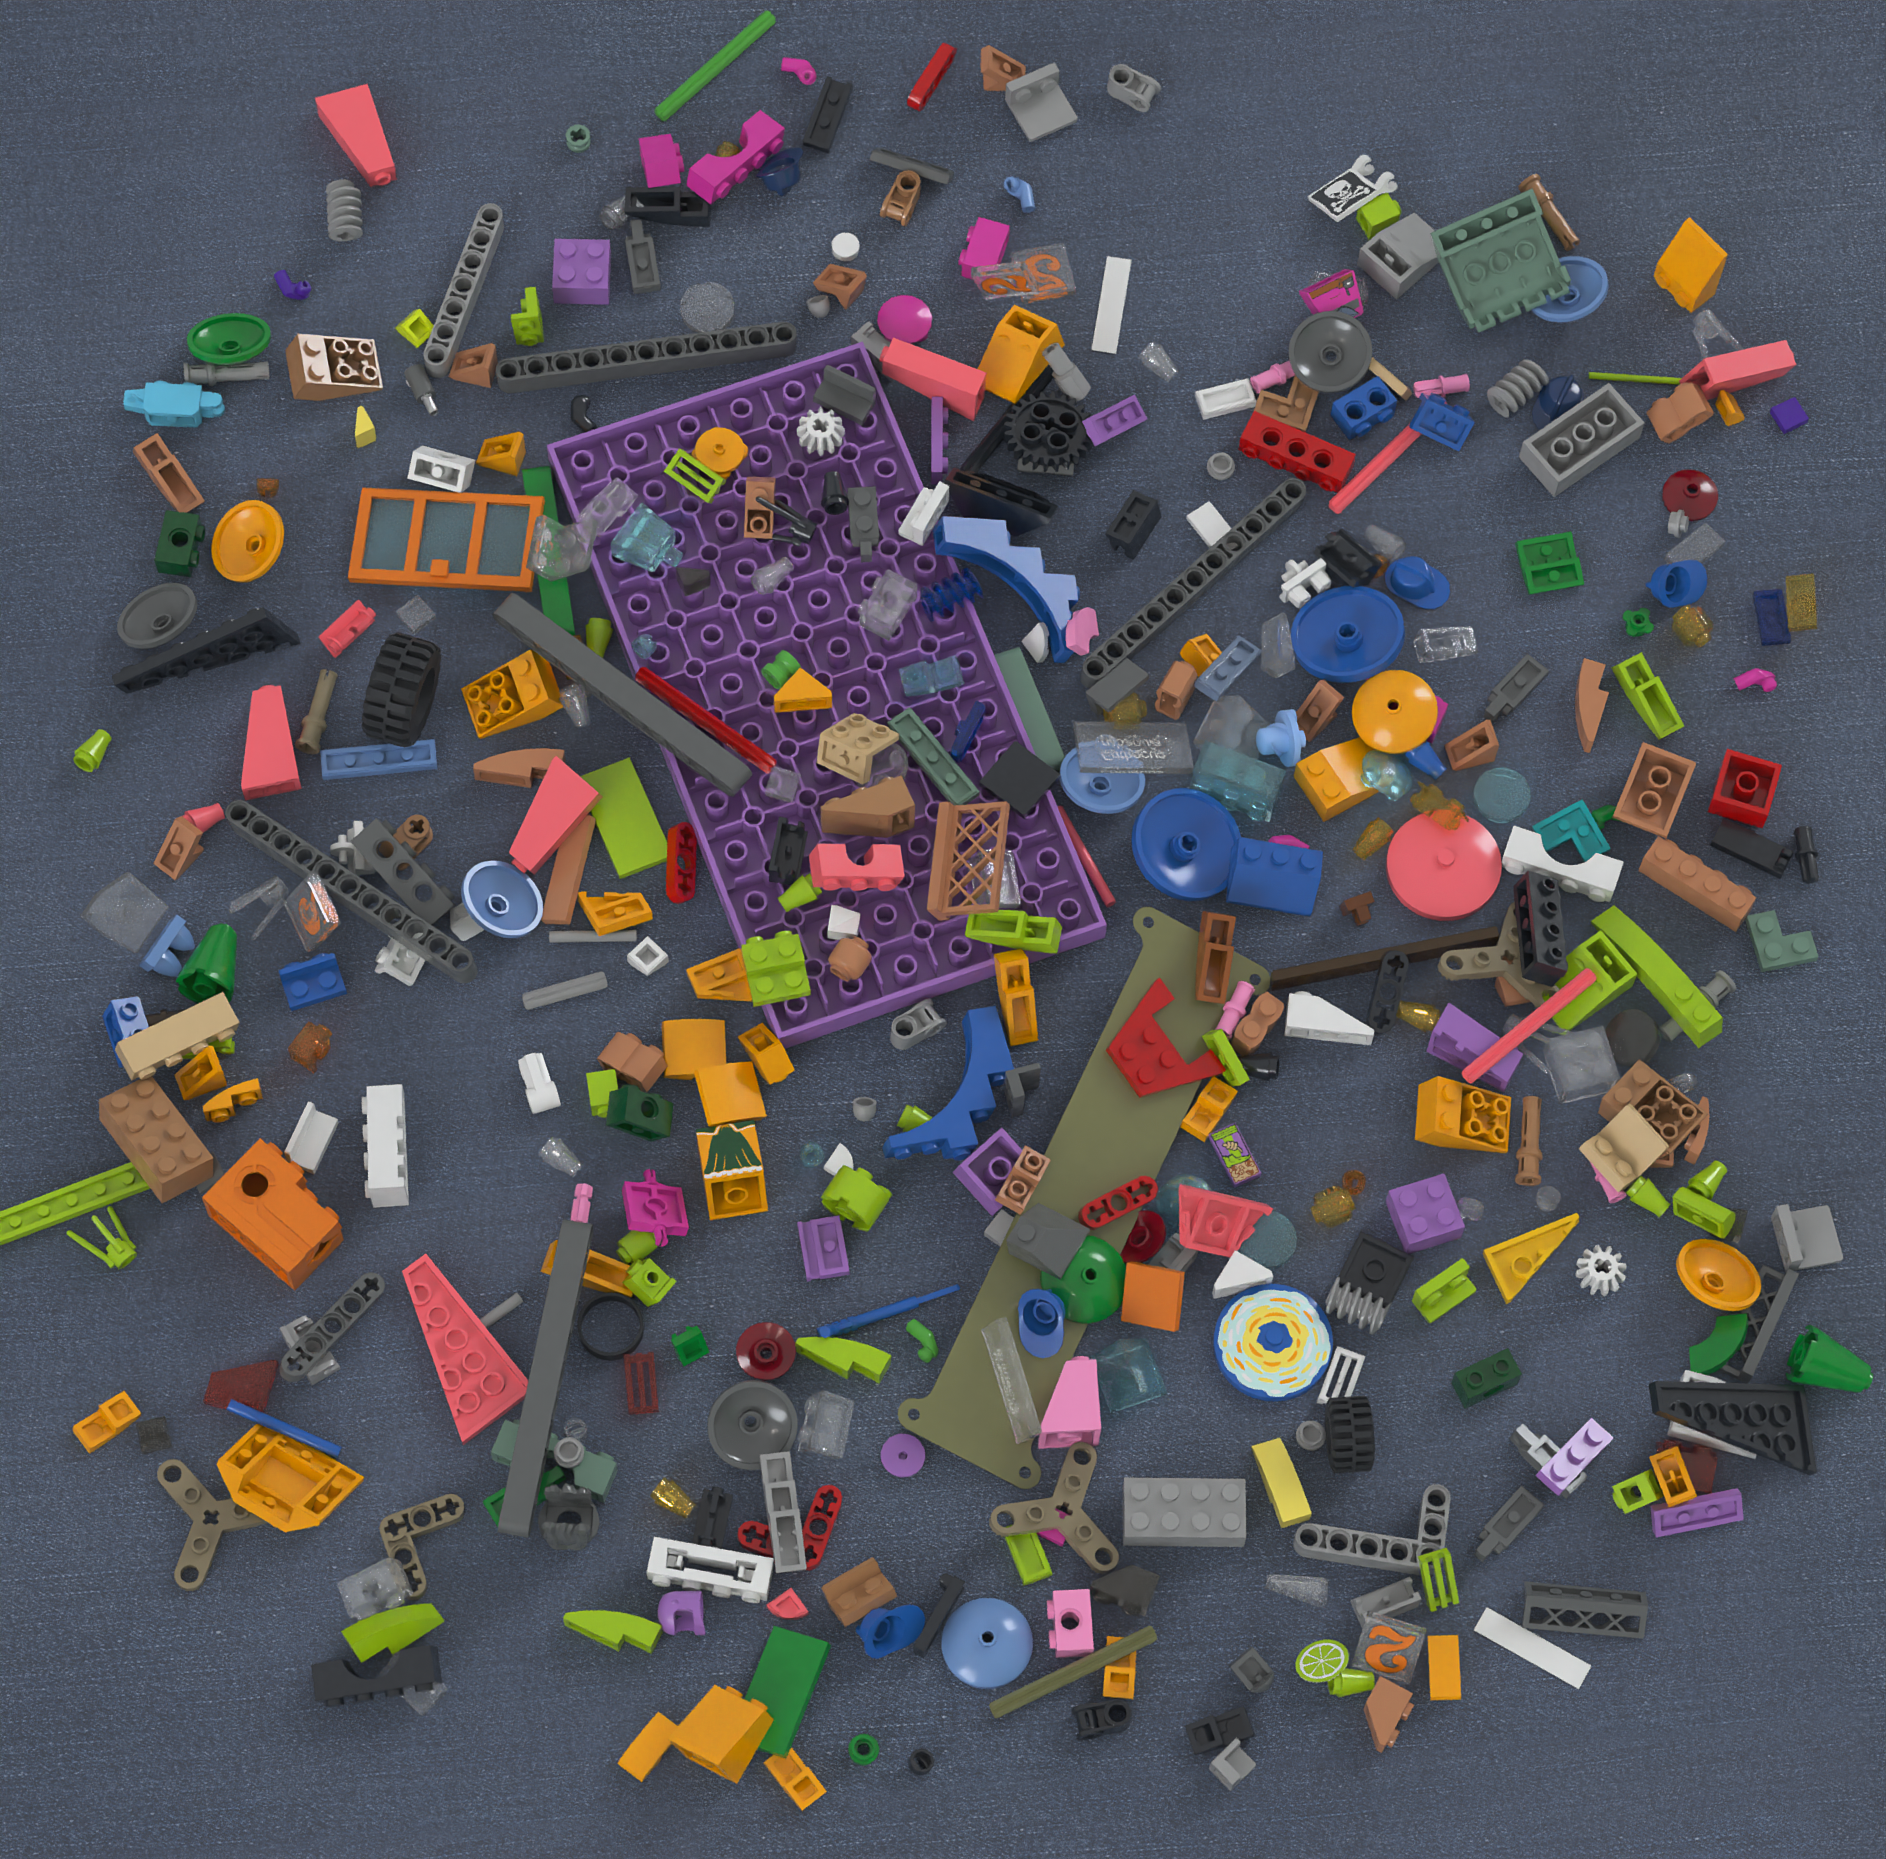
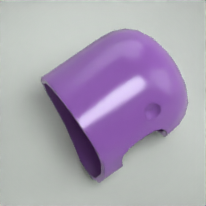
M674 1591L665 1594L661 1598L658 1606V1621L665 1633L676 1635L679 1631L689 1630L694 1631L695 1635H705L702 1591ZM676 1615H679V1616H682V1617H680V1618H678V1619L676 1620V1617H675V1616H676Z

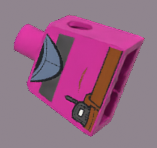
M1343 269L1299 291L1313 315L1325 311H1337L1356 318L1363 314L1362 302L1353 270Z

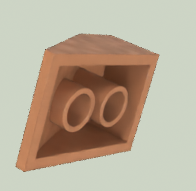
M1643 742L1612 818L1667 838L1695 769L1696 762Z

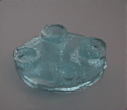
M1374 749L1367 752L1362 759L1363 773L1361 781L1364 785L1374 787L1393 801L1399 800L1402 795L1407 794L1411 789L1413 777L1410 769L1395 754L1384 753Z

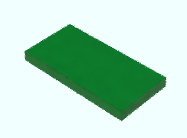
M777 1626L773 1627L744 1699L748 1702L752 1698L760 1701L768 1707L766 1712L774 1719L757 1750L787 1759L831 1648L829 1642Z

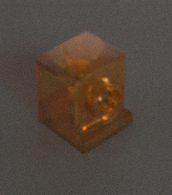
M308 1021L288 1047L290 1058L312 1073H315L317 1070L316 1061L318 1059L322 1060L330 1050L329 1038L333 1035L332 1032L322 1024L316 1026Z

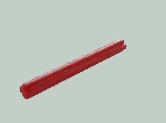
M641 667L637 671L635 680L763 772L769 774L776 767L777 761L775 758L651 670Z

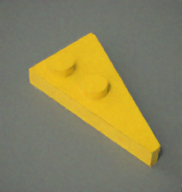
M1578 1213L1483 1250V1257L1506 1304L1514 1299L1576 1227L1580 1218Z

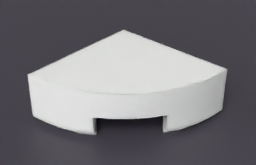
M1044 622L1038 623L1021 641L1037 663L1043 662L1049 652V649H1047L1049 631Z
M839 1143L824 1166V1170L834 1176L843 1165L853 1169L852 1156L841 1143Z

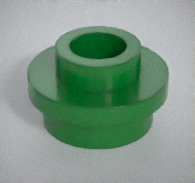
M859 1734L850 1741L848 1753L856 1764L868 1765L878 1757L879 1745L871 1735ZM865 1745L870 1751L866 1755H861L858 1752V1748Z

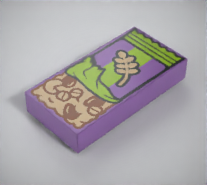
M1236 1123L1209 1134L1208 1138L1234 1188L1261 1176V1172Z

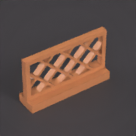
M1007 801L967 805L939 802L927 910L939 921L949 920L952 915L998 912L1010 804ZM993 811H1000L999 819L990 827L985 819ZM973 813L976 818L964 829L961 826L962 814ZM983 823L988 830L975 841L970 833ZM994 835L997 838V844L987 853L981 846ZM968 837L973 842V845L964 854L960 855L958 853V845ZM979 849L985 857L972 868L967 860ZM991 862L994 865V871L984 880L978 873ZM965 864L971 871L957 882L955 880V872ZM976 876L982 884L973 893L969 894L964 887ZM988 889L991 892L990 904L979 905L975 900ZM962 891L967 898L959 906L951 907L952 899Z

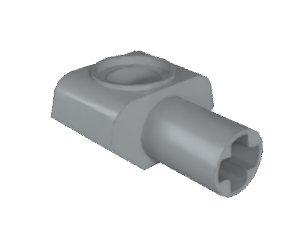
M1053 343L1045 348L1042 355L1053 369L1052 376L1063 394H1066L1067 399L1075 398L1076 402L1085 398L1091 386L1078 367L1067 357L1059 343Z

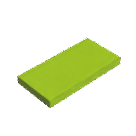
M630 757L580 776L603 796L590 813L596 819V827L619 879L667 861L666 838Z

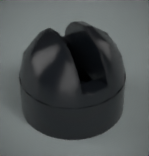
M926 1749L915 1750L908 1760L910 1771L919 1776L929 1773L934 1765V1757ZM915 1758H917V1761L919 1762V1764L921 1765V1767H922L923 1769H920V1767L918 1766V1764H917L916 1761L914 1760Z

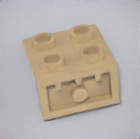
M853 713L820 733L817 763L863 785L870 781L873 755L898 741L899 733L890 730L885 725H880L867 719L864 715Z
M1628 1104L1597 1135L1585 1141L1578 1149L1616 1191L1620 1192L1633 1184L1669 1148V1145L1631 1104Z

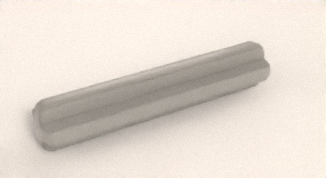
M600 971L522 994L524 1007L530 1010L607 987V979L604 972Z

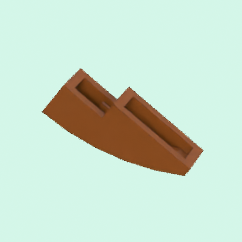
M1202 911L1197 950L1195 1000L1225 1004L1234 946L1231 945L1236 921L1235 916Z

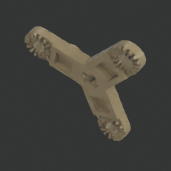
M1515 902L1508 907L1496 946L1451 950L1441 956L1438 971L1439 973L1441 972L1442 977L1445 976V979L1448 980L1449 978L1450 981H1458L1459 979L1467 978L1472 980L1503 977L1526 1000L1529 999L1536 1008L1545 1002L1542 998L1544 994L1545 996L1547 994L1553 996L1560 990L1556 985L1550 987L1522 978L1517 921L1514 915ZM1506 956L1508 960H1513L1512 964L1502 960L1503 957ZM1450 960L1453 962L1454 960V963L1457 962L1461 969L1453 970L1448 967L1447 962H1450Z
M1086 1442L1073 1444L1066 1453L1052 1497L997 1506L989 1518V1526L992 1531L1001 1537L1057 1529L1066 1538V1541L1075 1552L1091 1567V1570L1101 1574H1107L1112 1571L1119 1560L1118 1551L1081 1509L1097 1461L1095 1449ZM1081 1450V1452L1087 1453V1456H1089L1088 1464L1080 1465L1076 1463L1073 1457L1076 1451ZM1062 1505L1066 1506V1512L1071 1516L1066 1515L1064 1519H1061L1059 1512L1055 1508L1060 1509ZM1007 1513L1012 1518V1526L1009 1528L1000 1526L997 1522V1516ZM1099 1550H1104L1111 1557L1110 1563L1108 1565L1099 1564L1095 1559V1553Z
M170 1459L160 1465L157 1477L161 1486L193 1521L174 1572L178 1586L185 1591L192 1592L203 1586L223 1533L256 1527L268 1522L235 1503L232 1498L217 1501L183 1462ZM176 1468L181 1471V1478L173 1483L166 1481V1471ZM208 1513L211 1515L218 1513V1523L216 1525L212 1523L205 1525L204 1523L207 1521L205 1515ZM192 1567L198 1570L199 1575L194 1582L187 1583L182 1580V1573L187 1568Z

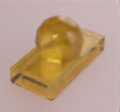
M1814 573L1785 576L1789 632L1818 629Z

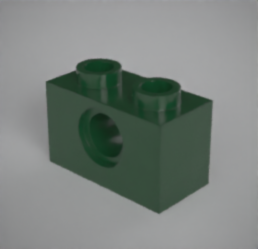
M170 510L165 511L154 559L158 573L191 577L193 568H197L199 564L200 552L197 551L199 542L203 543L205 538V526H202L199 515ZM178 542H187V544L182 547L175 546Z
M623 1085L621 1089L609 1093L606 1125L650 1142L670 1137L674 1103L662 1099V1096L659 1094L640 1091L638 1086Z
M1507 1348L1455 1372L1451 1384L1466 1409L1517 1385L1522 1373Z

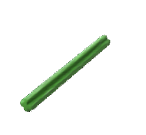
M768 10L759 15L655 108V115L661 121H666L773 26L776 22L775 16Z

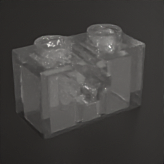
M887 569L883 577L878 576L871 590L873 593L869 600L865 598L858 609L860 626L890 641L917 597L918 584Z
M391 1557L337 1583L349 1617L359 1620L375 1615L386 1607H398L405 1603L404 1598L413 1595L401 1561Z

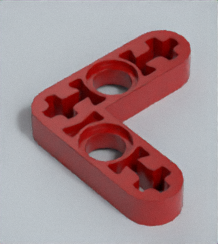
M825 1485L818 1489L802 1530L805 1553L808 1549H812L813 1555L816 1557V1559L810 1558L809 1562H806V1570L808 1571L814 1570L820 1565L842 1506V1494L833 1485ZM831 1493L833 1494V1500L837 1502L829 1504L827 1515L822 1513L824 1500L821 1497H827ZM816 1520L825 1522L827 1525L826 1532L822 1535L813 1534L810 1531L812 1522ZM756 1521L743 1523L738 1529L737 1534L740 1546L747 1551L773 1558L770 1535L767 1538L765 1549L761 1548L763 1545L761 1540L753 1539L749 1543L744 1535V1532L750 1533L751 1529L756 1530L757 1537L765 1539V1533L770 1534L769 1526Z

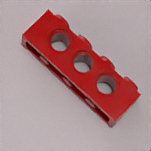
M1254 411L1240 437L1238 449L1249 458H1258L1267 462L1275 469H1284L1293 473L1300 480H1309L1318 484L1326 491L1337 493L1344 487L1354 467L1356 454L1257 411ZM1272 441L1276 443V445L1269 446L1265 444V442ZM1292 452H1298V453H1300L1302 456H1300V457H1295V456H1292L1290 453H1292ZM1323 463L1327 465V467L1320 468L1316 466V464Z

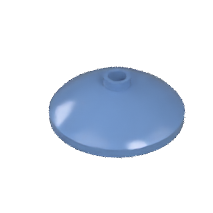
M1568 256L1558 259L1561 266L1565 265L1570 276L1571 285L1568 286L1570 293L1555 300H1551L1549 295L1545 296L1546 304L1532 309L1534 314L1544 320L1570 322L1581 319L1595 311L1602 304L1608 293L1609 283L1607 274L1600 264L1589 258Z
M1087 743L1072 749L1063 759L1060 768V783L1064 792L1080 807L1096 813H1119L1134 806L1141 798L1145 787V775L1139 762L1132 755L1131 759H1129V753L1120 747L1117 750L1115 745L1113 747V745L1108 744L1109 747H1103L1102 743ZM1101 753H1109V754H1103L1104 757H1110V758H1104V759H1105V760H1112V761H1104Z
M484 861L473 866L463 879L461 886L463 904L470 917L489 933L503 938H519L531 933L539 924L543 914L541 894L531 878L517 867L502 861Z
M994 1598L975 1599L961 1605L947 1620L942 1633V1654L950 1671L965 1684L981 1689L999 1688L1013 1682L1026 1669L1033 1649L1032 1632L1025 1617L1011 1604ZM990 1634L994 1639L992 1642L986 1643L982 1640V1636Z

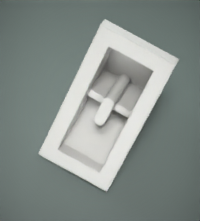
M1235 1250L1214 1284L1213 1298L1237 1294L1257 1285L1272 1284V1271Z

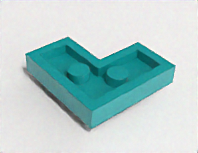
M1583 799L1533 825L1531 828L1533 832L1541 834L1542 844L1546 852L1571 840L1583 862L1588 861L1595 853L1603 855L1611 849Z

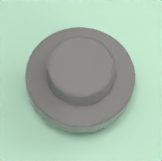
M1220 452L1209 458L1207 471L1214 479L1225 480L1234 473L1235 463L1228 454Z
M1684 510L1672 511L1670 513L1668 533L1674 534L1676 538H1680L1682 533H1686L1688 529L1689 517L1685 516Z
M1305 1421L1299 1425L1296 1431L1297 1443L1305 1450L1314 1451L1323 1446L1326 1439L1324 1427L1316 1421Z
M575 1438L560 1440L554 1448L556 1462L565 1468L578 1466L584 1458V1448L581 1442Z

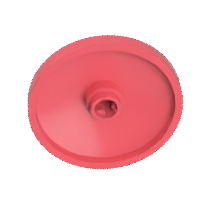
M1447 810L1426 812L1407 821L1394 835L1386 858L1388 882L1399 901L1412 912L1438 921L1463 919L1481 910L1493 897L1502 871L1501 854L1496 841L1489 831L1475 819L1462 813Z

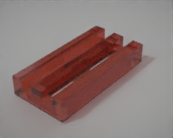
M647 1352L648 1354L636 1353V1355L632 1356L624 1354L629 1415L659 1412L654 1352ZM647 1361L649 1364L652 1406H646L642 1362ZM631 1363L637 1364L640 1407H634Z

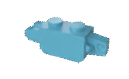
M165 381L146 382L145 389L125 390L124 409L145 414L147 422L152 426L196 428L202 423L203 417L217 418L222 416L225 411L221 394L205 392L202 389V385H196L191 382L182 384H169Z

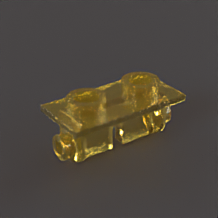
M1420 781L1417 782L1422 790L1419 794L1414 793L1410 802L1413 803V808L1428 817L1436 809L1437 812L1432 819L1447 830H1456L1460 825L1459 820L1461 818L1466 822L1469 821L1463 812L1465 807L1459 801L1452 797L1450 800H1447L1443 797L1444 793L1433 784L1426 786Z

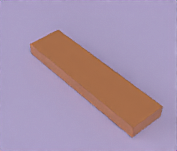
M587 815L558 847L541 921L545 924L570 925L596 822L592 815Z

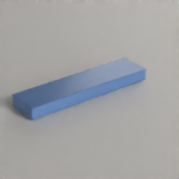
M435 739L419 740L414 745L406 748L389 743L320 750L323 780L438 769Z

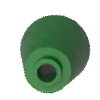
M223 923L211 926L179 972L176 983L179 984L178 990L187 999L199 1004L223 992L228 1002L232 1000L235 983L237 934L231 926Z
M1813 1325L1805 1327V1329L1809 1330L1806 1335L1799 1334L1788 1357L1787 1365L1791 1366L1792 1369L1791 1374L1786 1372L1787 1380L1860 1393L1863 1389L1867 1390L1870 1387L1874 1375L1871 1373V1366Z

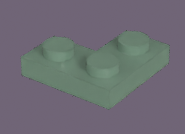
M1775 910L1746 917V925L1761 972L1817 961L1819 956L1811 931L1783 936Z

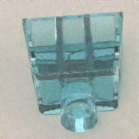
M642 502L611 542L612 556L648 571H655L662 560L672 567H676L683 556L681 551L673 547L676 542L674 529Z

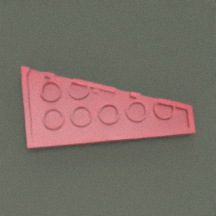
M424 1254L405 1268L402 1273L459 1436L464 1445L525 1399L528 1379L427 1254Z

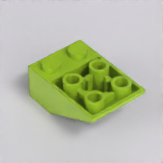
M1601 930L1566 956V961L1568 962L1567 973L1555 983L1561 989L1586 968L1591 969L1597 977L1591 986L1552 1017L1564 1034L1630 989L1637 977L1636 971ZM1544 994V996H1542V998H1543V1000H1544L1545 1002H1546L1550 997H1552V995L1549 996V994H1547V996H1545V994Z

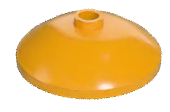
M249 500L237 504L223 516L214 532L211 547L214 565L221 575L231 581L245 583L263 576L274 565L284 541V526L279 513L265 502Z
M1403 670L1384 671L1369 678L1359 688L1352 705V719L1360 738L1371 748L1389 754L1405 753L1419 747L1432 734L1438 718L1437 701L1430 686L1419 676ZM1395 702L1399 706L1396 710H1390L1388 708L1389 704Z
M1696 1239L1684 1245L1677 1256L1676 1268L1682 1283L1695 1298L1710 1307L1726 1311H1739L1753 1305L1760 1295L1761 1280L1756 1268L1745 1255L1726 1243L1712 1239Z

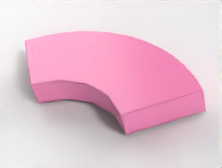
M1083 608L1073 612V618L1067 622L1066 647L1080 656L1089 653L1090 639L1099 636L1096 610L1092 608Z

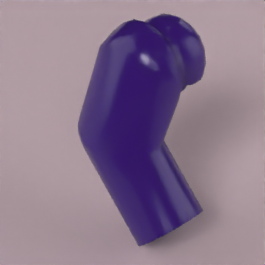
M280 270L274 274V279L285 297L304 300L310 296L311 285L308 282L304 281L302 283V281H299L297 284L292 283L286 270Z

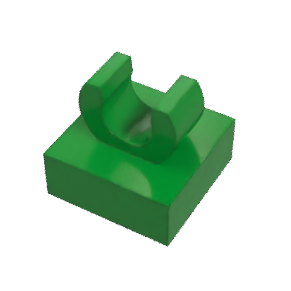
M697 1325L693 1328L691 1326L685 1327L687 1331L678 1336L675 1333L672 1334L671 1342L683 1367L710 1353L703 1334Z

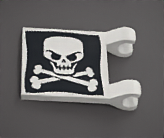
M1361 155L1352 168L1307 197L1311 203L1336 222H1339L1381 193L1393 192L1398 186L1394 181H1390L1394 178V175L1390 172H1384L1375 185L1364 176L1372 174L1374 167L1371 164H1367L1371 161L1369 156Z

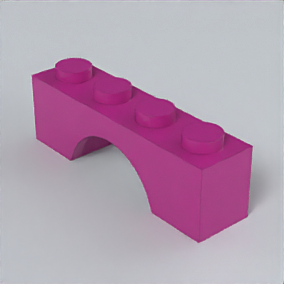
M759 110L742 125L739 143L743 151L730 157H717L706 154L689 168L686 186L710 204L714 203L718 198H724L736 183H742L748 176V173L754 168L759 169L767 157L772 153L777 154L784 144L783 135L785 128Z

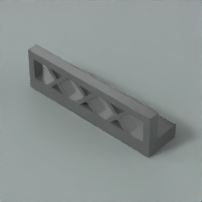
M1762 1265L1759 1272L1761 1282L1766 1275L1781 1282L1777 1291L1766 1294L1761 1284L1760 1296L1753 1304L1763 1301L1767 1310L1766 1316L1754 1320L1750 1307L1743 1309L1740 1313L1747 1314L1749 1320L1748 1327H1752L1756 1337L1754 1342L1742 1345L1740 1350L1737 1351L1740 1352L1744 1361L1741 1371L1725 1365L1718 1371L1744 1383L1750 1382L1799 1273L1788 1269L1784 1275ZM1774 1297V1299H1773V1301H1772V1303H1771V1305H1770L1768 1299ZM1762 1323L1760 1330H1758L1757 1324ZM1751 1348V1350H1750V1352H1749V1354H1748V1356H1747L1745 1350Z
M1524 1582L1522 1628L1644 1639L1648 1612L1646 1592ZM1531 1607L1545 1608L1549 1615L1542 1620L1530 1619ZM1566 1610H1574L1580 1617L1570 1623L1564 1622L1559 1615ZM1596 1613H1605L1610 1620L1603 1625H1594L1589 1618ZM1627 1615L1639 1616L1638 1628L1624 1627L1620 1620Z

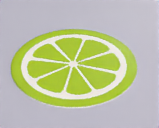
M1335 1640L1313 1642L1299 1653L1295 1663L1296 1671L1301 1678L1309 1682L1318 1683L1331 1680L1346 1668L1349 1660L1348 1650L1342 1643Z

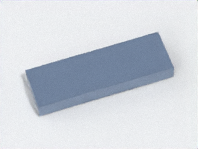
M1238 635L1200 675L1194 687L1217 702L1259 658L1262 650Z

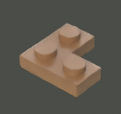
M1295 375L1287 398L1261 390L1254 411L1306 432L1319 391L1307 387Z

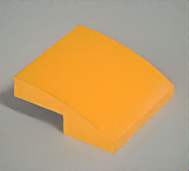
M680 1019L663 1021V1058L668 1065L663 1071L664 1078L692 1080L695 1077L694 1071L696 1069L726 1064L725 1020Z
M752 1061L714 1065L694 1071L708 1126L732 1124L737 1121H758L767 1117Z

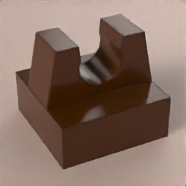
M1371 891L1344 900L1339 907L1343 917L1352 914L1356 925L1360 926L1372 919L1368 908L1375 901Z

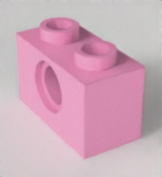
M1090 1589L1053 1591L1052 1600L1047 1601L1048 1619H1053L1054 1630H1049L1050 1649H1055L1056 1658L1084 1657L1092 1654L1094 1646ZM1065 1618H1073L1077 1621L1078 1626L1075 1629L1068 1630L1062 1626L1061 1622Z

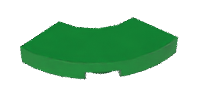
M1747 1314L1719 1316L1716 1318V1325L1710 1337L1698 1345L1689 1347L1690 1368L1692 1372L1709 1375L1726 1365V1362L1743 1345L1748 1328Z

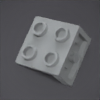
M1055 62L1006 83L1005 101L1030 142L1077 122L1075 112L1058 85L1059 69Z
M1788 1204L1776 1206L1771 1220L1785 1272L1788 1269L1797 1271L1839 1263L1843 1260L1828 1205L1790 1212Z

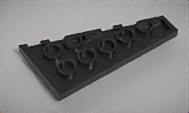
M264 607L254 608L238 619L223 622L216 629L200 632L196 635V638L187 642L176 643L171 646V649L160 654H152L143 662L125 666L120 672L112 675L114 686L129 694L160 685L163 681L162 678L165 677L184 678L189 676V670L203 667L204 671L246 660L251 652L265 651L266 654L276 651V645L289 642L290 646L300 644V640L296 632Z
M1654 1381L1649 1383L1653 1414L1804 1474L1813 1475L1817 1473L1804 1385Z

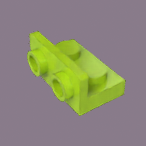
M536 287L525 288V299H521L522 313L511 314L510 316L516 344L533 346L544 342L542 313Z
M1463 1258L1415 1290L1412 1302L1428 1323H1433L1476 1292L1475 1286L1467 1277L1470 1266Z

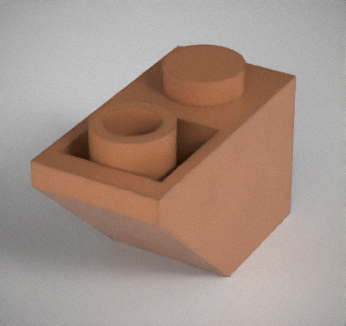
M747 477L744 538H773L774 512L758 503L756 497H761L775 505L776 478Z
M1382 1676L1379 1677L1364 1706L1365 1716L1376 1750L1381 1753L1386 1745L1392 1748L1400 1733L1399 1730L1395 1729L1400 1718L1406 1721L1414 1707V1704L1409 1702L1413 1693Z

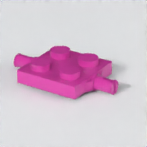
M650 1169L644 1171L645 1182L624 1181L622 1195L628 1230L654 1233L655 1243L657 1246L661 1243V1247L667 1245V1235L686 1236L689 1226L682 1188L658 1183L656 1172L653 1169L651 1172Z

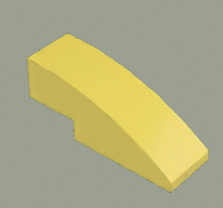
M1281 1438L1252 1446L1251 1448L1270 1503H1273L1281 1528L1310 1520L1312 1513Z

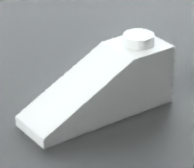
M1304 991L1295 992L1294 994L1289 993L1284 1036L1371 1045L1374 1029L1318 996H1312V994Z

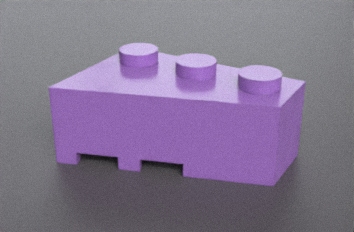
M1448 1003L1432 1031L1427 1052L1463 1070L1501 1038ZM1517 1047L1514 1048L1478 1079L1504 1092L1521 1062L1523 1053Z

